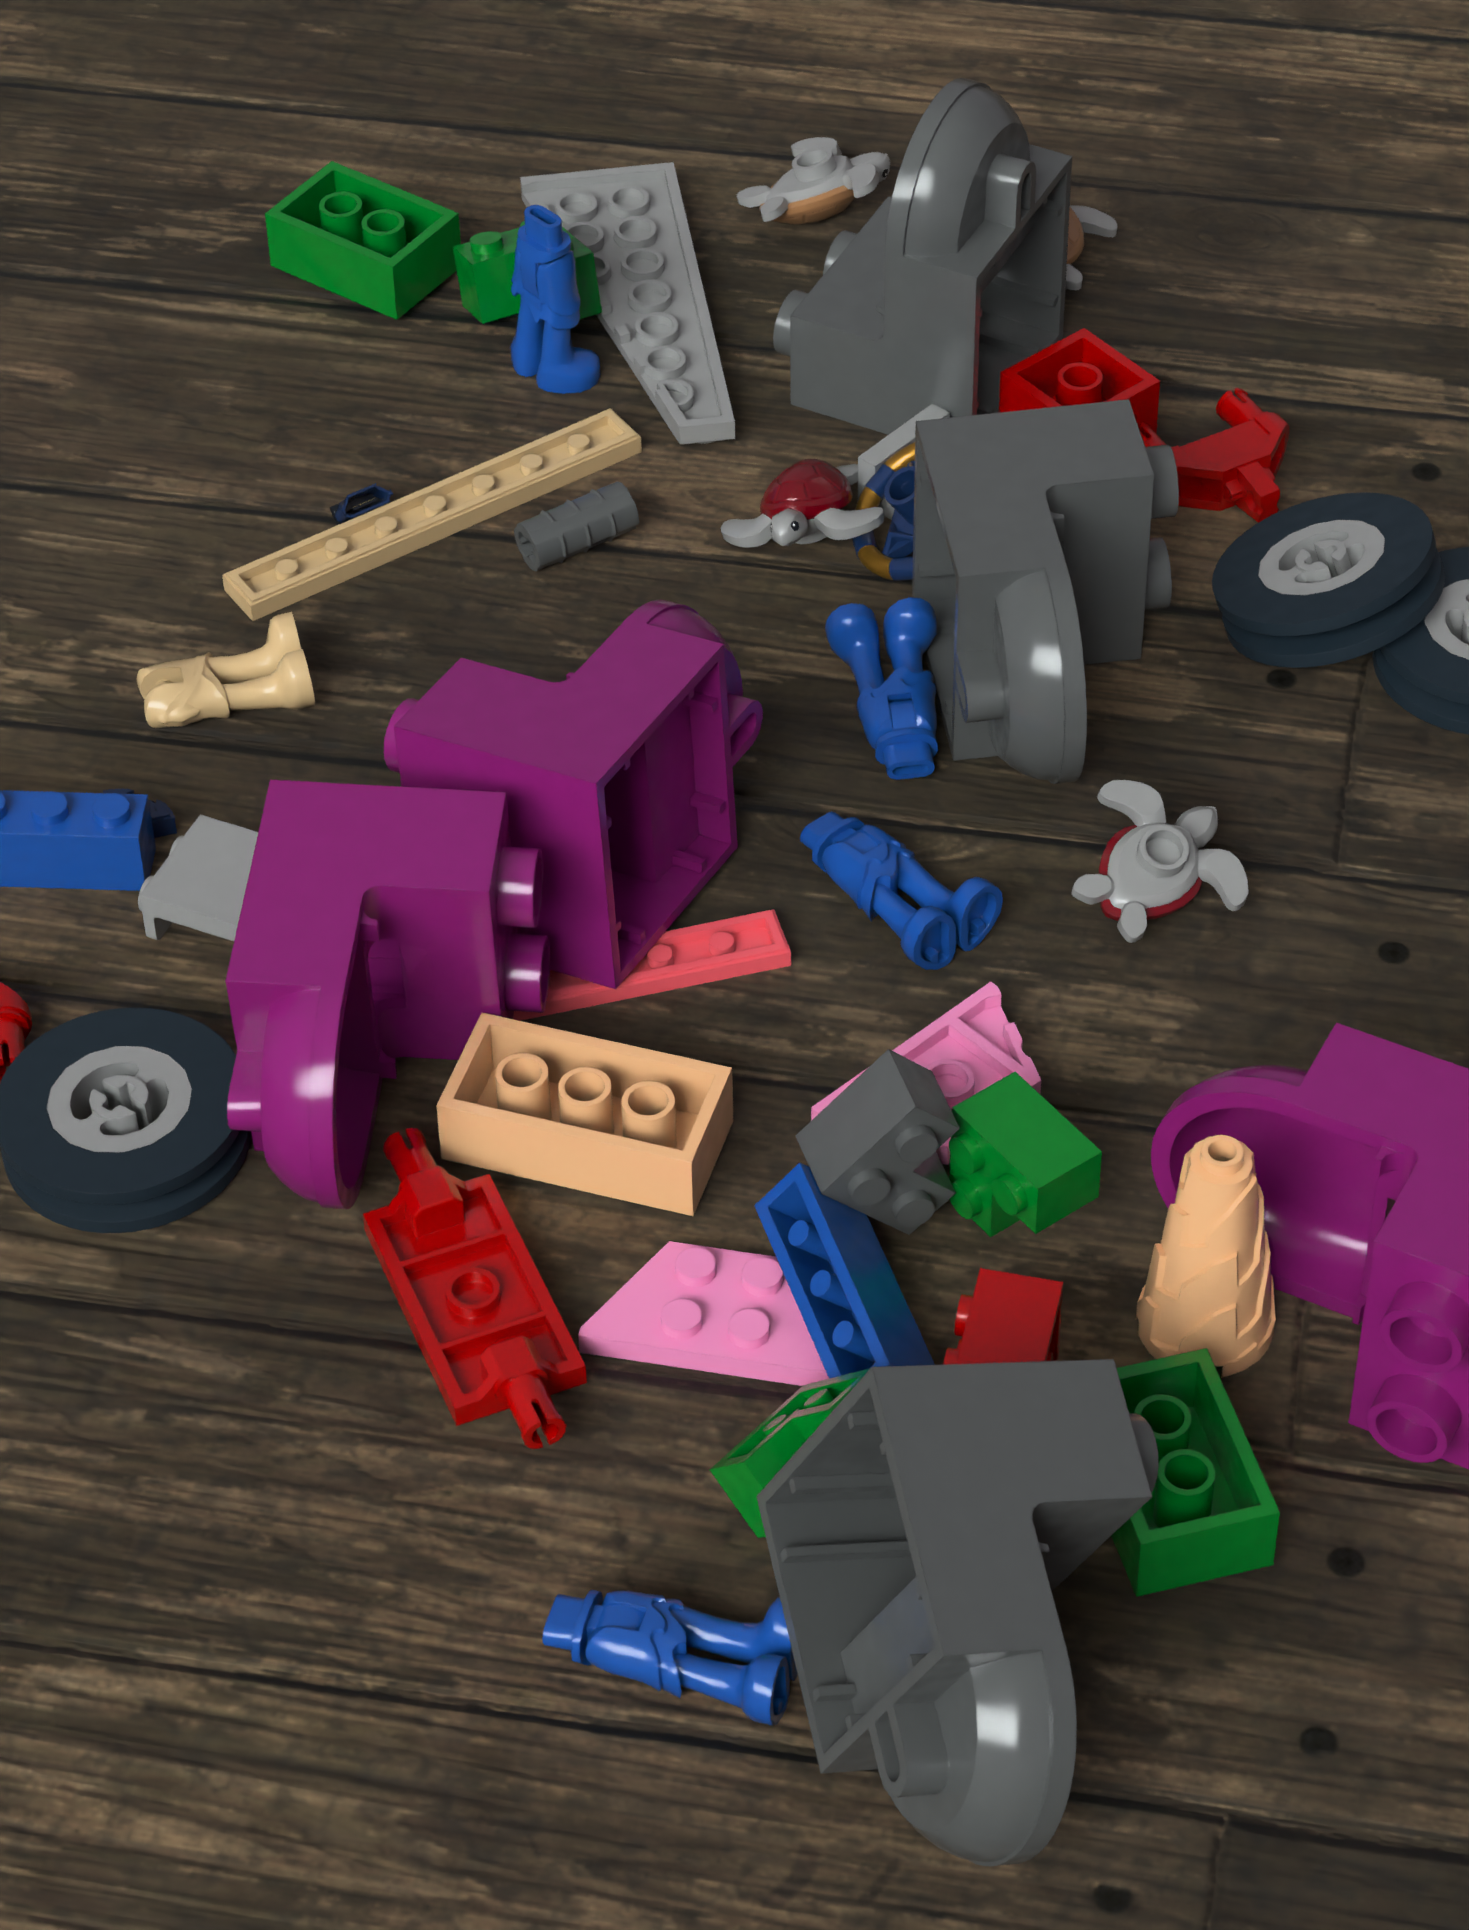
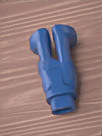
M531 205L524 210L525 225L521 226L518 230L514 271L511 279L513 297L518 294L521 296L516 334L510 346L513 368L520 376L529 377L536 375V384L540 389L547 392L561 394L580 393L591 389L598 383L601 377L600 359L592 350L573 347L571 342V328L577 326L580 321L579 307L581 299L577 287L575 258L573 251L570 250V236L562 230V220L558 215L541 205Z
M913 597L899 600L888 608L883 622V638L894 672L885 681L880 660L879 629L872 609L863 604L855 603L838 607L826 620V637L832 651L850 666L859 689L857 712L867 741L875 749V758L886 766L887 775L895 780L919 778L932 774L935 769L933 757L938 752V743L935 737L937 730L935 708L937 688L933 683V673L929 670H923L922 656L933 642L937 632L934 608L929 602Z
M831 811L809 823L800 834V842L812 850V861L851 897L858 909H863L871 922L875 916L879 915L901 939L900 945L904 954L912 962L925 970H938L947 966L954 957L956 944L965 952L973 950L986 937L1001 913L1003 903L1002 892L987 879L973 877L962 883L955 892L951 891L923 868L915 859V853L907 849L905 844L876 826L864 825L857 817L843 819L837 813ZM898 889L911 897L921 908L916 910L898 895Z
M590 1590L585 1599L557 1594L543 1631V1645L570 1650L573 1662L588 1666L594 1665L608 1673L645 1683L658 1691L663 1689L678 1698H681L682 1686L739 1707L750 1720L767 1725H777L783 1717L789 1699L790 1680L795 1681L798 1675L780 1596L770 1605L764 1620L753 1623L738 1622L709 1615L684 1606L680 1599L665 1598L663 1595L619 1590L607 1593L603 1599L601 1591ZM687 1647L708 1651L747 1664L738 1665L688 1654Z

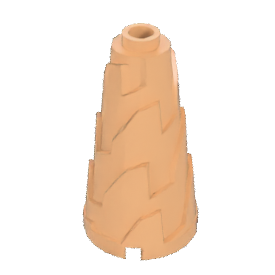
M1227 1135L1209 1136L1195 1143L1193 1149L1184 1155L1175 1203L1170 1204L1168 1207L1161 1244L1155 1243L1147 1281L1137 1302L1136 1319L1138 1318L1139 1338L1147 1351L1155 1359L1207 1348L1215 1367L1223 1366L1221 1378L1244 1371L1261 1359L1270 1346L1276 1322L1274 1285L1271 1275V1252L1267 1231H1264V1196L1255 1173L1254 1153L1242 1141Z

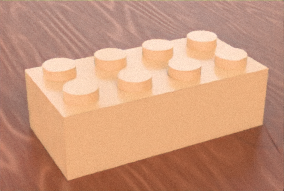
M481 1013L436 1105L441 1159L694 1216L733 1123L732 1067Z

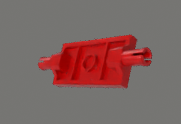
M417 1128L405 1129L412 1145L410 1149L407 1148L399 1131L393 1133L384 1142L383 1151L387 1159L390 1160L401 1182L399 1191L388 1206L363 1213L364 1229L456 1426L510 1409L521 1431V1437L525 1446L530 1449L543 1447L536 1431L539 1427H541L549 1445L557 1442L565 1434L567 1426L563 1417L559 1415L550 1395L586 1384V1365L490 1174L462 1181L448 1174L441 1166L436 1165L426 1145L422 1131Z

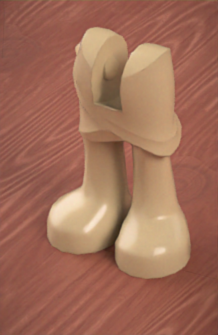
M292 612L276 615L270 619L266 643L261 648L251 652L213 657L208 652L202 656L152 665L140 669L137 673L138 688L144 699L146 721L152 728L185 726L207 718H228L230 710L270 708L298 710L315 706L311 677L304 651L300 646Z

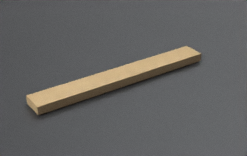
M609 408L222 575L224 591L252 621H255L642 452L641 436Z

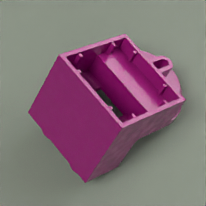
M668 600L650 601L636 609L575 673L569 672L566 675L567 680L562 682H549L460 658L420 700L408 698L396 708L388 723L384 738V759L386 765L391 771L400 773L401 787L506 792L511 847L541 848L543 855V894L539 923L536 928L518 927L519 934L549 936L550 970L612 989H617L737 849L732 767L757 739L763 719L761 703L757 700L743 697L742 678L738 663L721 633L693 608Z
M270 779L225 980L237 1046V1054L228 1093L227 1119L230 1130L251 1131L254 1151H264L268 1167L283 1184L304 1199L319 1203L323 1208L350 1209L358 1197L366 1170L383 1078L397 1079V1057L459 1060L481 1013L513 1019L514 1011L539 1013L545 1011L550 979L549 936L519 934L518 927L536 928L538 926L543 894V855L541 848L511 847L506 792Z
M1335 1023L1308 1071L1278 1065H1255L1234 1068L1205 1079L1182 1093L1172 1103L1158 1125L1151 1146L1152 1173L1166 1207L1168 1208L1170 1204L1175 1203L1184 1155L1193 1149L1195 1143L1215 1135H1227L1242 1141L1254 1153L1255 1173L1264 1196V1231H1267L1271 1252V1275L1273 1277L1274 1289L1351 1317L1352 1323L1356 1325L1362 1322L1348 1424L1369 1431L1379 1445L1402 1459L1417 1463H1428L1442 1459L1469 1469V1069Z

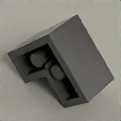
M890 1049L882 1054L796 1135L821 1194L908 1235L914 1232L921 1224L928 1221L933 1213L956 1193L936 1150L956 1133L960 1127L933 1072Z

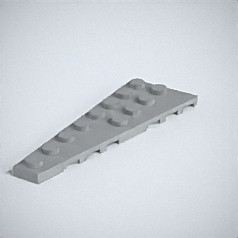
M674 162L520 177L521 196L525 206L541 205L558 215L562 220V227L593 252L602 313L596 314V316L679 444H707L714 441L735 439V419Z

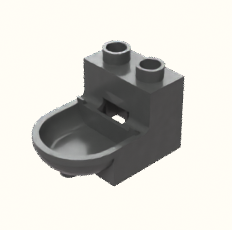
M958 78L949 82L939 91L927 107L912 135L900 166L892 197H887L858 234L843 230L836 236L826 257L823 276L809 293L795 289L785 298L775 322L773 344L777 353L790 357L791 405L887 435L931 404L950 412V417L999 413L1000 372L1063 338L1072 156L1029 144L1027 133L1014 109L1001 95L994 92L985 83L967 78Z
M1129 399L916 421L912 597L921 598L929 602L935 611L937 632L933 642L925 651L929 671L934 676L933 683L937 688L936 697L953 761L998 756L1010 767L1035 779L1048 780L1052 784L1077 781L1084 765L1087 734L1084 665L1141 659L1145 610L1168 608L1170 605L1172 579L1167 547L1162 537L1150 538L1151 519L1175 517L1179 504L1177 467L1173 451L1169 445L1145 447Z
M1114 1359L871 1367L756 1496L820 1773L878 1769L884 1789L890 1795L900 1813L917 1832L938 1848L978 1865L999 1866L1029 1861L1047 1846L1061 1822L1074 1774L1077 1720L1072 1671L1052 1591L1152 1498L1151 1493L1156 1484L1159 1461L1154 1433L1144 1417L1128 1412Z

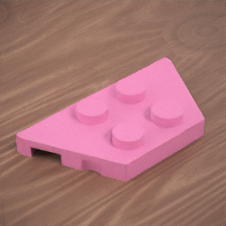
M992 982L983 986L892 1050L933 1072L951 1111L953 1106L1015 1071L1041 1094V1078L1032 1059L1022 1051V1037L1015 1022H1008L1001 1007L1002 994L998 986ZM864 1071L812 1106L811 1121ZM951 1137L936 1150L942 1164L948 1165L950 1163L949 1141Z
M669 1241L580 1327L578 1334L579 1353L799 1386L829 1379L775 1256Z

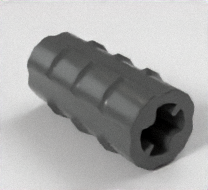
M616 481L597 490L591 489L590 493L572 501L566 500L565 504L546 512L542 510L539 515L518 523L514 528V535L517 547L525 563L531 570L536 572L557 562L562 564L566 558L582 551L587 553L589 548L606 541L611 542L613 538L636 529V526L639 524V514L628 489L623 483Z

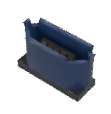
M375 483L347 495L343 501L331 506L329 509L336 524L339 525L391 502L390 497L393 495L391 489L388 491L377 486Z

